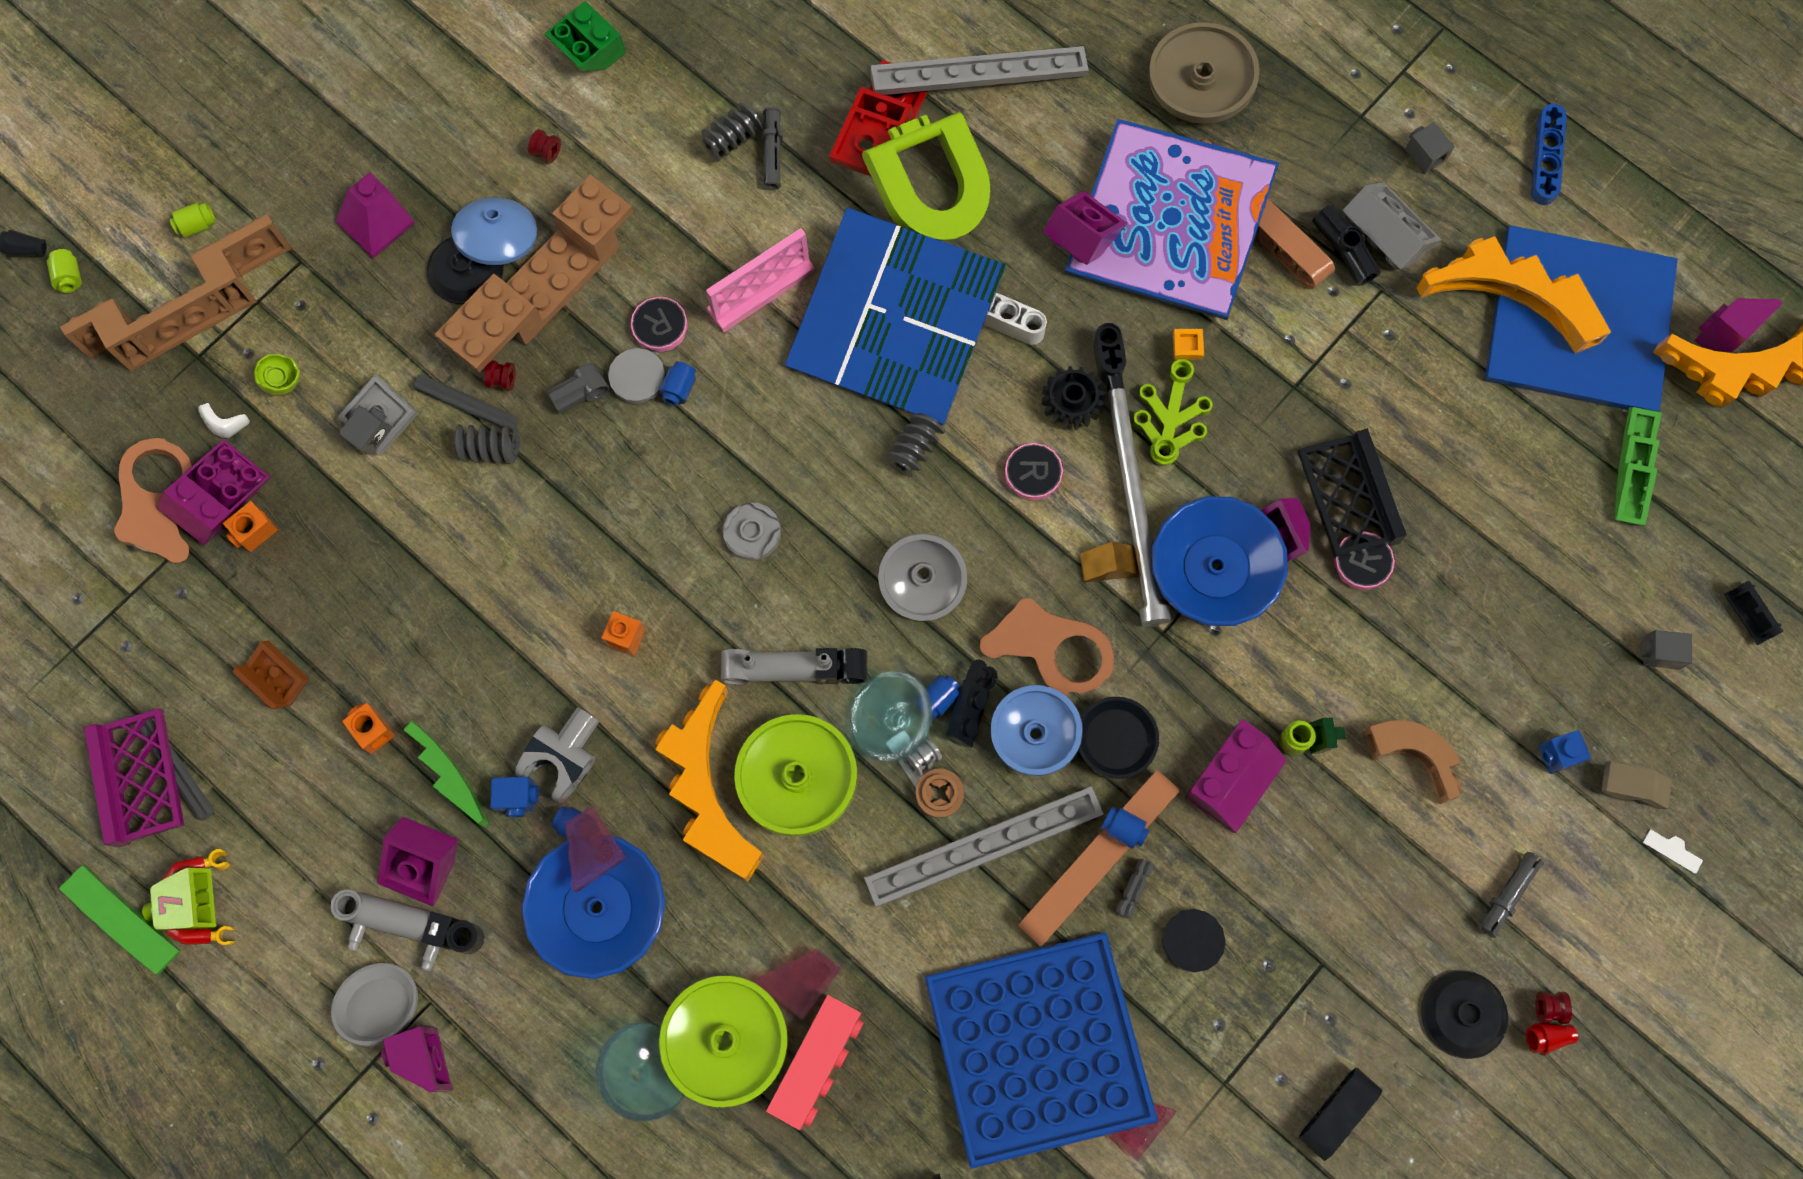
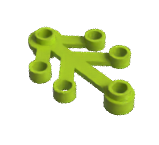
M1178 359L1171 366L1170 378L1173 380L1168 409H1166L1156 395L1157 391L1153 385L1144 384L1138 393L1139 400L1151 407L1164 426L1161 436L1150 422V414L1145 410H1138L1132 420L1134 427L1143 430L1152 443L1150 456L1159 465L1174 463L1178 458L1179 449L1193 441H1203L1207 434V427L1203 423L1197 422L1191 426L1188 432L1174 438L1176 428L1198 415H1208L1213 407L1212 400L1202 396L1196 400L1195 404L1179 412L1184 386L1191 380L1194 373L1193 364L1186 359ZM1183 371L1186 376L1179 377L1176 372ZM1148 390L1152 393V396L1146 397L1142 392ZM1205 403L1208 405V409L1203 410L1198 404ZM1143 416L1147 422L1140 423L1137 421V417ZM1200 429L1203 435L1197 436L1193 430ZM1167 449L1169 455L1163 456L1159 450Z

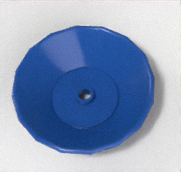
M1205 496L1181 505L1162 523L1152 546V572L1163 597L1183 616L1207 626H1236L1261 616L1278 599L1288 576L1287 548L1277 526L1256 506L1234 497ZM1214 562L1219 563V564L1221 565L1222 569H1221V570H1215V569H1213V568H1212V563H1214Z
M590 834L566 840L541 859L527 881L521 910L526 936L544 962L565 975L597 979L623 972L647 953L661 930L666 901L660 874L642 850L620 837ZM601 902V912L594 913L592 910L593 905Z

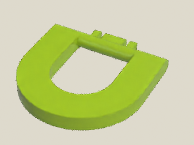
M960 112L930 123L927 115L908 121L897 128L894 127L888 130L891 138L890 141L863 151V160L888 213L898 226L946 243L957 240L972 231L984 217L990 199L989 175L964 116ZM934 137H938L958 183V195L954 205L950 209L943 211L929 208L920 201L897 155L898 152Z

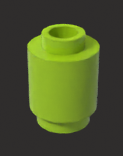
M196 202L173 211V218L170 219L177 235L182 234L184 238L211 228V225L216 223V218L207 202L202 204Z
M66 249L52 251L47 259L52 287L63 293L75 291L82 284L77 258L71 251Z
M1293 721L1281 732L1279 744L1285 753L1292 756L1301 755L1314 744L1316 738L1315 731L1305 721ZM1293 736L1297 737L1299 742H1297Z

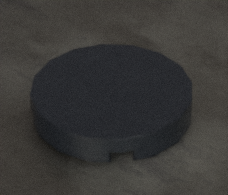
M1197 909L1181 911L1170 918L1164 928L1162 936L1164 953L1173 965L1182 970L1192 973L1206 971L1217 964L1224 953L1226 940L1223 928L1217 919L1206 911Z

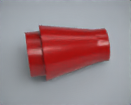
M1535 1023L1532 1027L1527 1028L1525 1034L1529 1049L1533 1053H1539L1540 1055L1549 1054L1567 1045L1576 1044L1578 1041L1577 1030L1571 1024Z

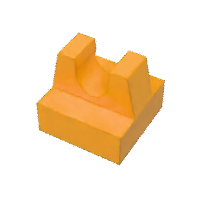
M1174 329V360L1203 359V329Z

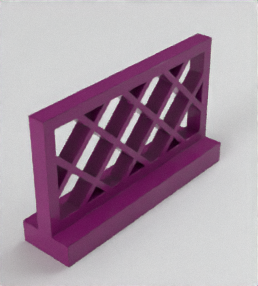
M158 708L104 725L93 724L84 727L104 845L120 848L130 845L131 841L185 826L163 709ZM155 718L156 730L149 738L140 733L145 722ZM125 728L130 733L120 747L114 743L112 731ZM136 736L147 741L138 757L127 751ZM154 746L161 750L162 755L156 767L145 761ZM124 755L135 760L127 775L119 772L118 766ZM141 765L152 770L144 786L132 780ZM159 775L164 777L167 783V787L161 796L150 790ZM129 784L140 789L131 805L124 801L123 795ZM147 794L158 800L149 815L138 809ZM165 804L171 808L173 821L162 824L155 818ZM134 813L146 819L139 831L130 833L129 821Z

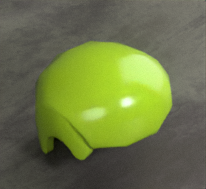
M278 353L267 354L257 362L254 369V377L258 387L263 392L272 396H284L292 392L299 383L300 369H298L291 357Z

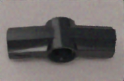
M1333 204L1323 208L1313 218L1312 222L1334 246L1335 256L1344 261L1357 285L1363 286L1378 277L1381 271L1364 243V232L1356 226H1351ZM1344 241L1350 242L1354 246H1349Z

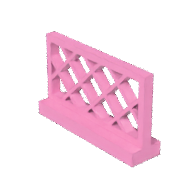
M802 228L706 290L709 301L707 311L723 333L815 273V267L809 261L807 238Z

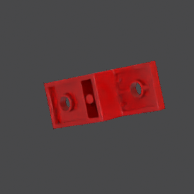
M881 60L880 64H890V62ZM872 82L869 89L860 87L829 155V161L871 176L862 157L865 149H861L858 144L861 141L868 140L874 144L871 147L873 148L890 141L891 138L888 130L916 119L928 91L904 93L902 97L894 98L890 94L883 95L873 91Z

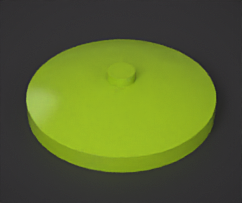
M785 715L764 723L745 741L735 765V787L745 811L758 825L782 836H808L833 825L848 809L857 787L856 760L846 738L830 723L809 715Z
M735 976L706 978L685 989L669 1007L661 1026L659 1038L661 1061L671 1082L691 1100L712 1107L741 1105L762 1094L780 1073L788 1047L786 1023L775 1000L768 992L754 982Z

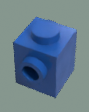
M1579 730L1550 739L1538 746L1550 774L1592 759Z
M530 777L492 778V810L497 813H506V817L514 818L524 817L525 812H534V803L539 802V787L535 785V781Z

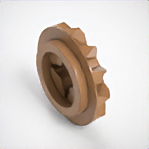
M946 769L928 771L920 778L916 786L917 803L923 812L934 818L952 815L960 808L964 799V787L961 780L953 772ZM930 784L938 789L949 784L945 796L950 803L941 798L931 803L934 791Z

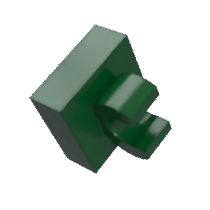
M1333 717L1321 718L1309 723L1316 735L1315 742L1310 747L1311 754H1321L1338 748L1337 740L1346 739L1344 727H1334Z

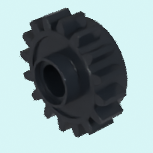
M1068 366V370L1064 372L1058 369L1055 378L1052 376L1048 377V386H1043L1042 394L1045 396L1042 397L1041 404L1047 406L1045 409L1046 416L1054 415L1053 424L1060 420L1063 422V429H1066L1068 424H1073L1074 429L1078 430L1079 423L1082 422L1088 427L1091 421L1090 418L1098 419V410H1102L1104 402L1101 400L1104 399L1105 391L1099 390L1102 382L1094 380L1093 372L1088 374L1084 372L1083 367H1080L1079 370H1073L1071 366ZM1067 395H1076L1079 397V400H1070Z

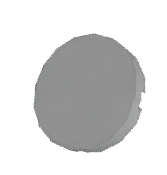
M639 348L626 350L616 356L610 365L608 373L610 387L615 395L626 403L637 405L643 404L651 398L652 400L660 394L659 390L666 376L663 363L658 356L647 349Z
M760 503L740 505L727 515L723 524V538L728 549L736 557L744 560H760L769 556L777 548L781 539V525L776 514L768 506Z

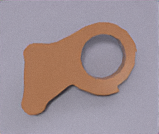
M152 438L142 440L127 449L119 464L118 477L122 496V514L115 526L114 533L119 543L131 545L145 553L158 555L171 564L182 563L189 555V546L181 538L177 523L157 508L163 493H153L142 489L135 482L132 473L138 460L151 454H161L172 458L179 465L182 475L192 465L189 457L179 446L165 441L166 439Z
M1031 598L1021 599L999 625L980 640L981 652L990 658H998L1002 655L1035 658L1045 683L1067 697L1069 692L1084 693L1098 688L1107 678H1110L1113 671V647L1111 641L1101 629L1084 622L1052 615L1046 612L1047 609L1039 606ZM1075 635L1085 636L1093 640L1099 647L1102 655V665L1099 672L1092 678L1083 681L1072 680L1064 676L1056 662V650L1059 644L1066 638Z

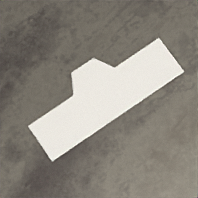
M1650 829L1643 842L1695 874L1703 862L1702 859L1686 851L1685 841L1677 836L1668 840Z

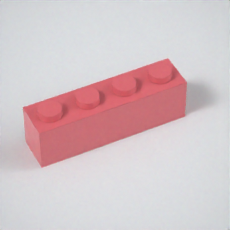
M827 995L766 1112L798 1130H802L804 1125L811 1126L818 1113V1109L814 1107L820 1095L824 1098L826 1097L834 1082L833 1079L829 1078L834 1067L841 1068L849 1053L848 1050L844 1049L849 1038L856 1039L864 1024L863 1021L859 1020L862 1013Z

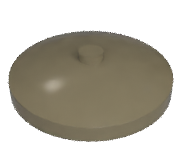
M1209 22L1187 24L1168 33L1155 47L1149 66V84L1158 103L1177 118L1202 124L1221 122L1241 112L1253 98L1260 75L1259 61L1251 44L1235 30Z

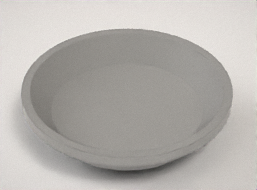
M377 963L357 970L342 983L334 996L331 1007V1018L334 1028L344 1040L357 1046L369 1047L383 1044V1039L401 1033L411 1022L418 1004L417 986L407 971L394 964Z

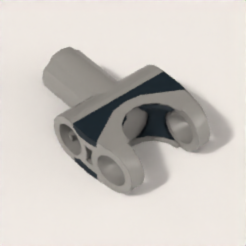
M577 707L560 733L555 732L546 725L541 726L526 746L516 766L515 775L517 777H528L532 771L535 772L540 766L545 764L556 766L558 780L552 794V799L557 803H562L582 783L595 762V756L582 749V747L599 724V721Z

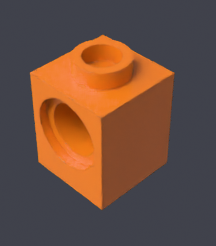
M252 501L248 502L223 522L224 526L229 530V533L226 534L227 538L237 548L243 546L250 552L278 531L271 520ZM253 524L252 529L249 532L244 533L245 528L248 525Z
M613 611L601 639L607 647L634 657L646 629L641 621Z
M367 702L364 705L360 704L352 708L347 714L348 717L342 721L361 748L370 754H373L396 736L376 708ZM368 720H372V728L368 732L363 733V724Z

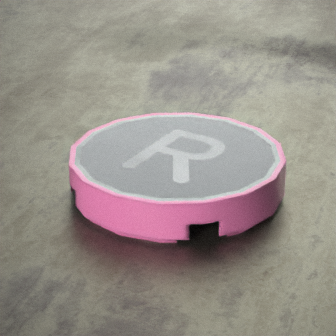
M654 297L645 300L637 306L632 314L631 328L635 340L641 347L654 350L655 352H665L674 349L682 343L688 329V322L685 311L678 302L667 297Z
M1037 443L1024 444L1015 449L1007 459L1005 468L1006 482L1010 489L1022 499L1032 501L1045 499L1059 487L1063 473L1061 460L1055 451L1046 445Z
M1363 532L1362 534L1372 540L1381 538L1373 533ZM1351 535L1344 538L1339 545L1340 549L1352 546L1356 538ZM1384 545L1334 558L1333 562L1342 582L1351 588L1365 591L1379 587L1387 581L1393 572L1395 560L1390 546Z

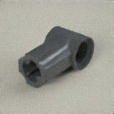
M588 363L579 367L573 373L572 378L549 389L547 393L557 411L561 414L585 400L595 401L600 399L609 391V387L596 364Z

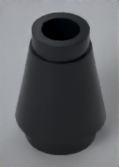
M12 229L8 232L2 231L0 234V252L8 257L45 256L47 243L45 239Z

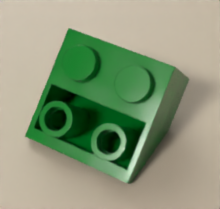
M586 1L544 33L545 37L580 71L605 70L626 54L621 34Z

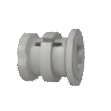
M927 737L923 739L921 745L917 744L912 747L911 753L905 751L901 755L908 769L918 778L923 776V769H930L934 761L938 762L942 758L938 747Z

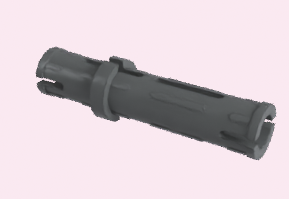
M766 107L763 110L764 130L761 132V140L764 142L763 187L767 190H778L781 187L780 142L783 140V132L780 130L781 110L777 107Z
M1526 852L1498 897H1493L1490 901L1491 907L1477 926L1480 931L1485 929L1483 932L1485 935L1496 938L1497 933L1507 918L1512 917L1516 912L1514 907L1541 866L1544 865L1542 859L1536 861L1539 857L1538 855Z

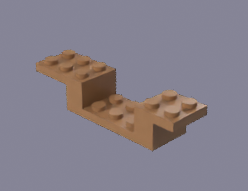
M590 174L552 213L558 230L507 283L493 274L434 335L479 373L513 337L526 346L620 248L615 231L634 212L632 206Z
M267 214L252 220L245 227L228 233L221 240L204 246L197 253L191 255L206 283L191 288L187 293L174 300L165 302L162 307L149 314L139 316L136 321L112 298L97 304L95 308L80 316L73 317L68 323L60 326L64 336L90 359L108 350L125 367L132 371L256 303L257 300L244 280L243 275L292 248Z

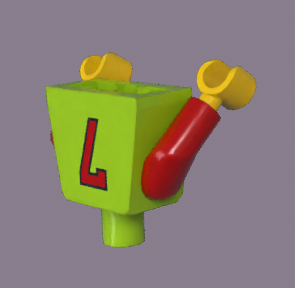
M216 849L210 853L208 858L204 859L203 856L174 863L162 877V881L152 885L150 889L151 902L145 904L142 908L144 919L149 922L153 921V927L156 930H166L169 938L184 945L210 944L211 941H217L221 945L234 944L236 941L226 942L222 937L226 930H236L234 927L223 926L217 931H211V928L216 927L212 873L211 869H207V867L213 866L219 871L228 869L230 866L228 862L216 864L218 857L228 854L221 849Z

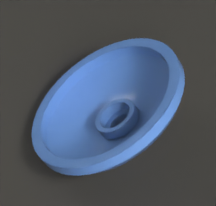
M501 197L482 198L465 205L454 217L451 227L452 238L456 248L470 260L486 265L507 264L524 257L533 248L537 239V225L531 212L520 203Z
M1030 685L1014 690L999 703L991 721V739L996 753L1011 769L1029 776H1044L1061 770L1074 758L1081 744L1082 722L1077 708L1063 693L1047 686ZM1033 730H1038L1042 736L1039 739H1033L1030 733Z

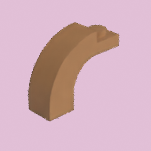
M1395 720L1372 725L1363 731L1373 760L1394 754L1411 756L1426 768L1440 804L1461 796L1459 793L1461 789L1459 779L1456 774L1451 772V769L1461 762L1450 744L1434 730L1419 723Z

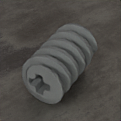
M739 103L737 110L731 109L728 112V116L722 115L719 118V123L716 121L712 122L710 125L711 129L705 127L702 130L703 143L711 156L719 162L721 161L720 151L728 156L730 154L728 145L735 150L738 149L737 139L745 144L747 142L746 132L750 136L755 137L756 134L753 127L756 126L761 131L763 127L755 112L746 104Z
M923 413L911 416V424L905 425L904 433H901L898 436V442L892 445L893 452H889L886 455L887 463L908 477H912L911 469L915 471L921 470L920 465L916 462L917 460L927 461V457L922 452L932 453L933 448L928 442L930 441L935 444L939 442V438L934 433H945V429L935 419Z
M457 425L455 449L461 461L467 462L471 458L474 462H479L482 459L486 463L492 460L496 463H502L505 459L506 463L512 464L517 459L520 448V436L516 427L513 435L509 434L508 427H503L501 435H498L496 426L491 427L490 434H487L485 426H480L479 432L476 434L473 425L468 426L467 433H464L462 425Z

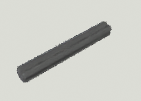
M418 375L414 381L416 390L500 428L508 427L509 432H513L519 424V420L515 415L425 375Z
M151 720L146 721L140 733L150 738L156 730V723ZM170 745L178 791L196 818L202 821L206 820L214 814V809ZM154 746L151 751L159 761L162 757L161 750Z

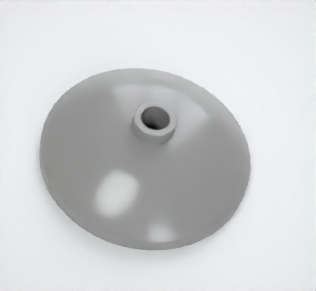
M915 533L896 541L884 554L878 573L880 591L887 604L898 614L917 621L934 620L950 613L962 600L968 578L966 563L959 550L945 538L930 533ZM921 568H926L929 571V575L923 577L918 571Z

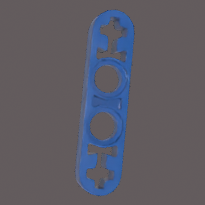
M1558 104L1546 105L1537 119L1531 196L1535 202L1541 205L1551 204L1561 190L1567 115L1565 109ZM1549 114L1553 115V119L1556 120L1552 125V128H1549V126L1551 125V117L1548 116ZM1543 138H1553L1557 146H1547L1543 142ZM1541 162H1551L1554 165L1555 170H1544L1541 166ZM1547 180H1550L1547 183V192H1550L1549 195L1545 194V190L1542 189Z

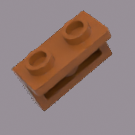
M269 640L260 642L247 664L235 666L233 669V673L240 679V682L245 687L250 688L260 698L261 702L271 709L292 706L309 680Z

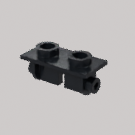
M1747 581L1725 593L1724 596L1756 644L1759 645L1784 631L1780 627L1782 626L1781 623L1778 624L1755 590L1756 586Z

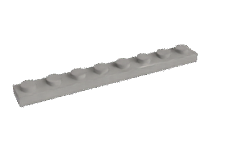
M1084 46L871 65L870 67L873 91L883 95L1087 76L1089 71Z
M1091 786L864 879L874 905L878 908L1100 818L1104 814Z

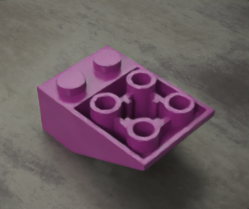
M223 439L163 491L157 508L205 546L225 528L223 522L245 506L269 480L270 476Z

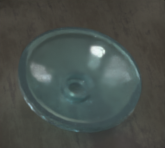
M890 671L872 678L858 693L851 710L850 726L856 745L867 756L884 762L897 761L910 755L923 742L930 727L932 706L929 694L918 679L904 672ZM903 717L902 723L899 725V720Z
M633 1023L619 1029L604 1043L597 1059L596 1078L602 1097L613 1111L629 1120L647 1122L659 1119L675 1109L684 1097V1094L671 1082L663 1067L659 1048L661 1026L656 1024ZM633 1070L639 1074L638 1081L632 1078Z

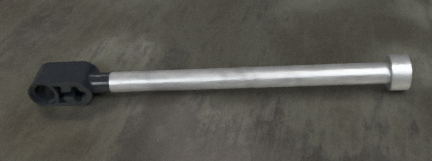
M1104 323L1096 331L1093 349L1098 376L1106 383L1144 601V608L1139 610L1141 625L1144 627L1160 626L1171 622L1169 606L1162 604L1160 589L1152 572V543L1122 377L1126 366L1122 332L1117 325ZM1101 338H1111L1114 343H1104ZM1110 357H1112V366L1108 364Z

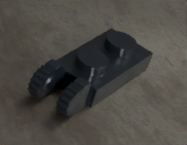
M976 659L969 666L970 669H968L966 679L963 680L946 732L949 738L964 747L971 748L987 705L989 690L996 685V678H998V671L993 667H987V664L980 659Z

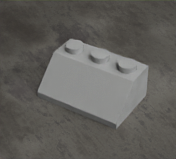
M1385 182L1365 185L1343 209V212L1348 216L1347 221L1352 226L1360 228L1367 235L1366 240L1376 249L1380 248L1387 255L1385 257L1386 261L1394 268L1399 267L1400 270L1413 265L1442 241Z

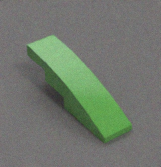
M1630 407L1628 410L1616 486L1614 520L1641 526L1646 525L1658 468H1654L1660 442L1656 438L1662 412Z
M411 720L404 731L426 748L418 758L441 776L433 787L478 824L486 828L489 824L488 818L476 793L461 769L430 735Z
M82 865L59 888L104 932L154 974L159 975L181 952L161 930H156L153 927L152 921L145 920L140 910L134 909L114 888L108 887L88 866Z

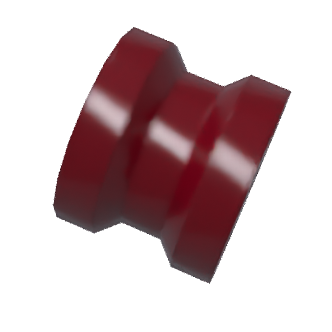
M537 129L530 138L528 153L533 157L540 156L545 162L552 163L559 154L561 139L555 135L548 136L545 131Z
M491 360L485 369L484 381L486 388L494 389L497 386L505 391H511L515 381L514 363L506 362L503 365L495 360Z
M1546 991L1537 993L1535 1008L1540 1023L1549 1024L1551 1021H1558L1560 1024L1570 1023L1572 1004L1567 992H1557L1555 995H1550Z

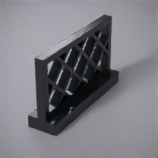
M1368 428L1356 431L1351 436L1298 450L1297 453L1334 558L1384 545L1394 546L1400 544L1407 534ZM1349 445L1352 453V458L1349 462L1334 455L1337 447ZM1318 453L1327 458L1322 469H1319L1310 464L1307 455ZM1330 460L1346 468L1340 479L1325 472ZM1348 470L1360 475L1362 483L1359 489L1343 481ZM1321 477L1336 484L1331 496L1319 490L1318 482ZM1339 487L1355 494L1350 505L1334 498ZM1358 496L1369 501L1372 509L1368 515L1353 508ZM1330 504L1346 511L1341 522L1329 517L1327 509ZM1349 513L1365 521L1359 532L1343 525ZM1369 523L1379 528L1382 538L1372 540L1362 535L1367 524ZM1340 530L1356 538L1352 546L1340 549L1336 538Z

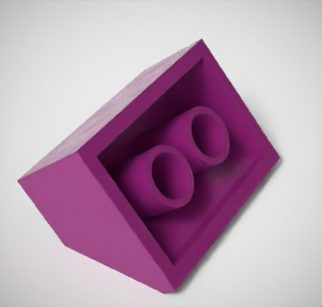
M1242 719L1185 798L1233 833H1236L1287 760L1268 736Z

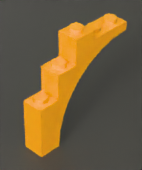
M1495 236L1486 240L1483 238L1474 240L1467 246L1468 249L1463 257L1453 260L1447 267L1442 269L1435 267L1426 271L1416 287L1421 297L1454 290L1486 291L1508 297L1531 308L1548 320L1563 335L1575 354L1601 344L1611 333L1579 274L1568 278L1566 275H1563L1551 281L1537 255L1527 259L1522 256L1510 263Z
M1803 324L1785 343L1760 352L1735 354L1713 351L1691 344L1674 334L1669 335L1658 343L1653 351L1666 364L1678 368L1691 380L1700 382L1701 386L1696 393L1704 397L1708 403L1720 408L1734 401L1743 386L1748 392L1762 397L1776 389L1783 376L1792 383L1799 386L1803 385Z
M715 679L711 686L708 684L702 690L699 696L701 702L696 710H690L682 722L684 728L681 730L671 724L668 730L663 729L656 739L655 744L658 746L655 750L660 756L684 770L682 775L678 773L670 783V797L698 815L696 820L691 818L685 826L683 834L686 836L683 841L741 879L749 882L764 855L745 840L728 821L718 803L711 780L709 762L711 734L717 713L728 694L726 686Z

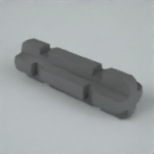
M1139 859L1133 869L1135 873L1131 874L1121 896L1123 900L1119 901L1116 908L1118 915L1127 919L1132 917L1136 908L1134 904L1138 903L1147 883L1146 877L1150 876L1153 869V864L1149 861Z

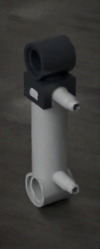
M816 648V652H750L743 649H728L721 652V682L729 685L780 681H817V684H838V682L844 684L867 682V651L859 648H846L838 651L837 648Z
M349 889L339 891L331 900L330 908L335 918L354 924L347 947L349 950L356 951L362 941L366 927L428 944L421 968L422 970L431 971L440 948L447 950L451 948L462 954H473L480 950L484 944L485 936L483 930L478 925L468 921H459V919ZM355 899V910L351 914H347L345 910L347 902ZM469 929L472 934L471 941L467 945L462 946L459 937L464 930Z

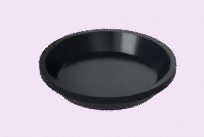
M452 237L444 240L434 249L427 264V277L435 293L442 299L459 305H463L493 274L502 279L504 264L486 265L465 257L456 248Z
M1108 697L1095 702L1083 713L1081 717L1082 739L1078 751L1083 761L1094 772L1112 779H1125L1141 773L1151 764L1159 747V730L1152 714L1143 705L1126 697Z
M1470 971L1446 973L1434 980L1423 996L1421 1018L1424 1029L1431 1041L1443 1052L1457 1058H1479L1492 1052L1502 1042L1508 1027L1507 1005L1498 988L1482 975Z

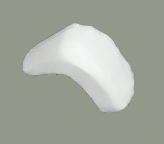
M209 403L198 407V412L206 426L214 435L220 438L229 439L250 423L245 414L221 419L215 415Z

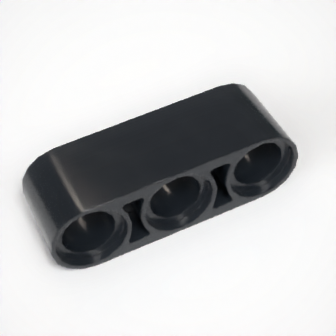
M1358 1067L1354 1068L1299 1134V1139L1323 1161H1326L1335 1153L1370 1110L1383 1090Z

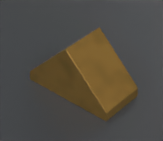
M1112 541L1080 553L1084 583L1139 577L1133 545Z

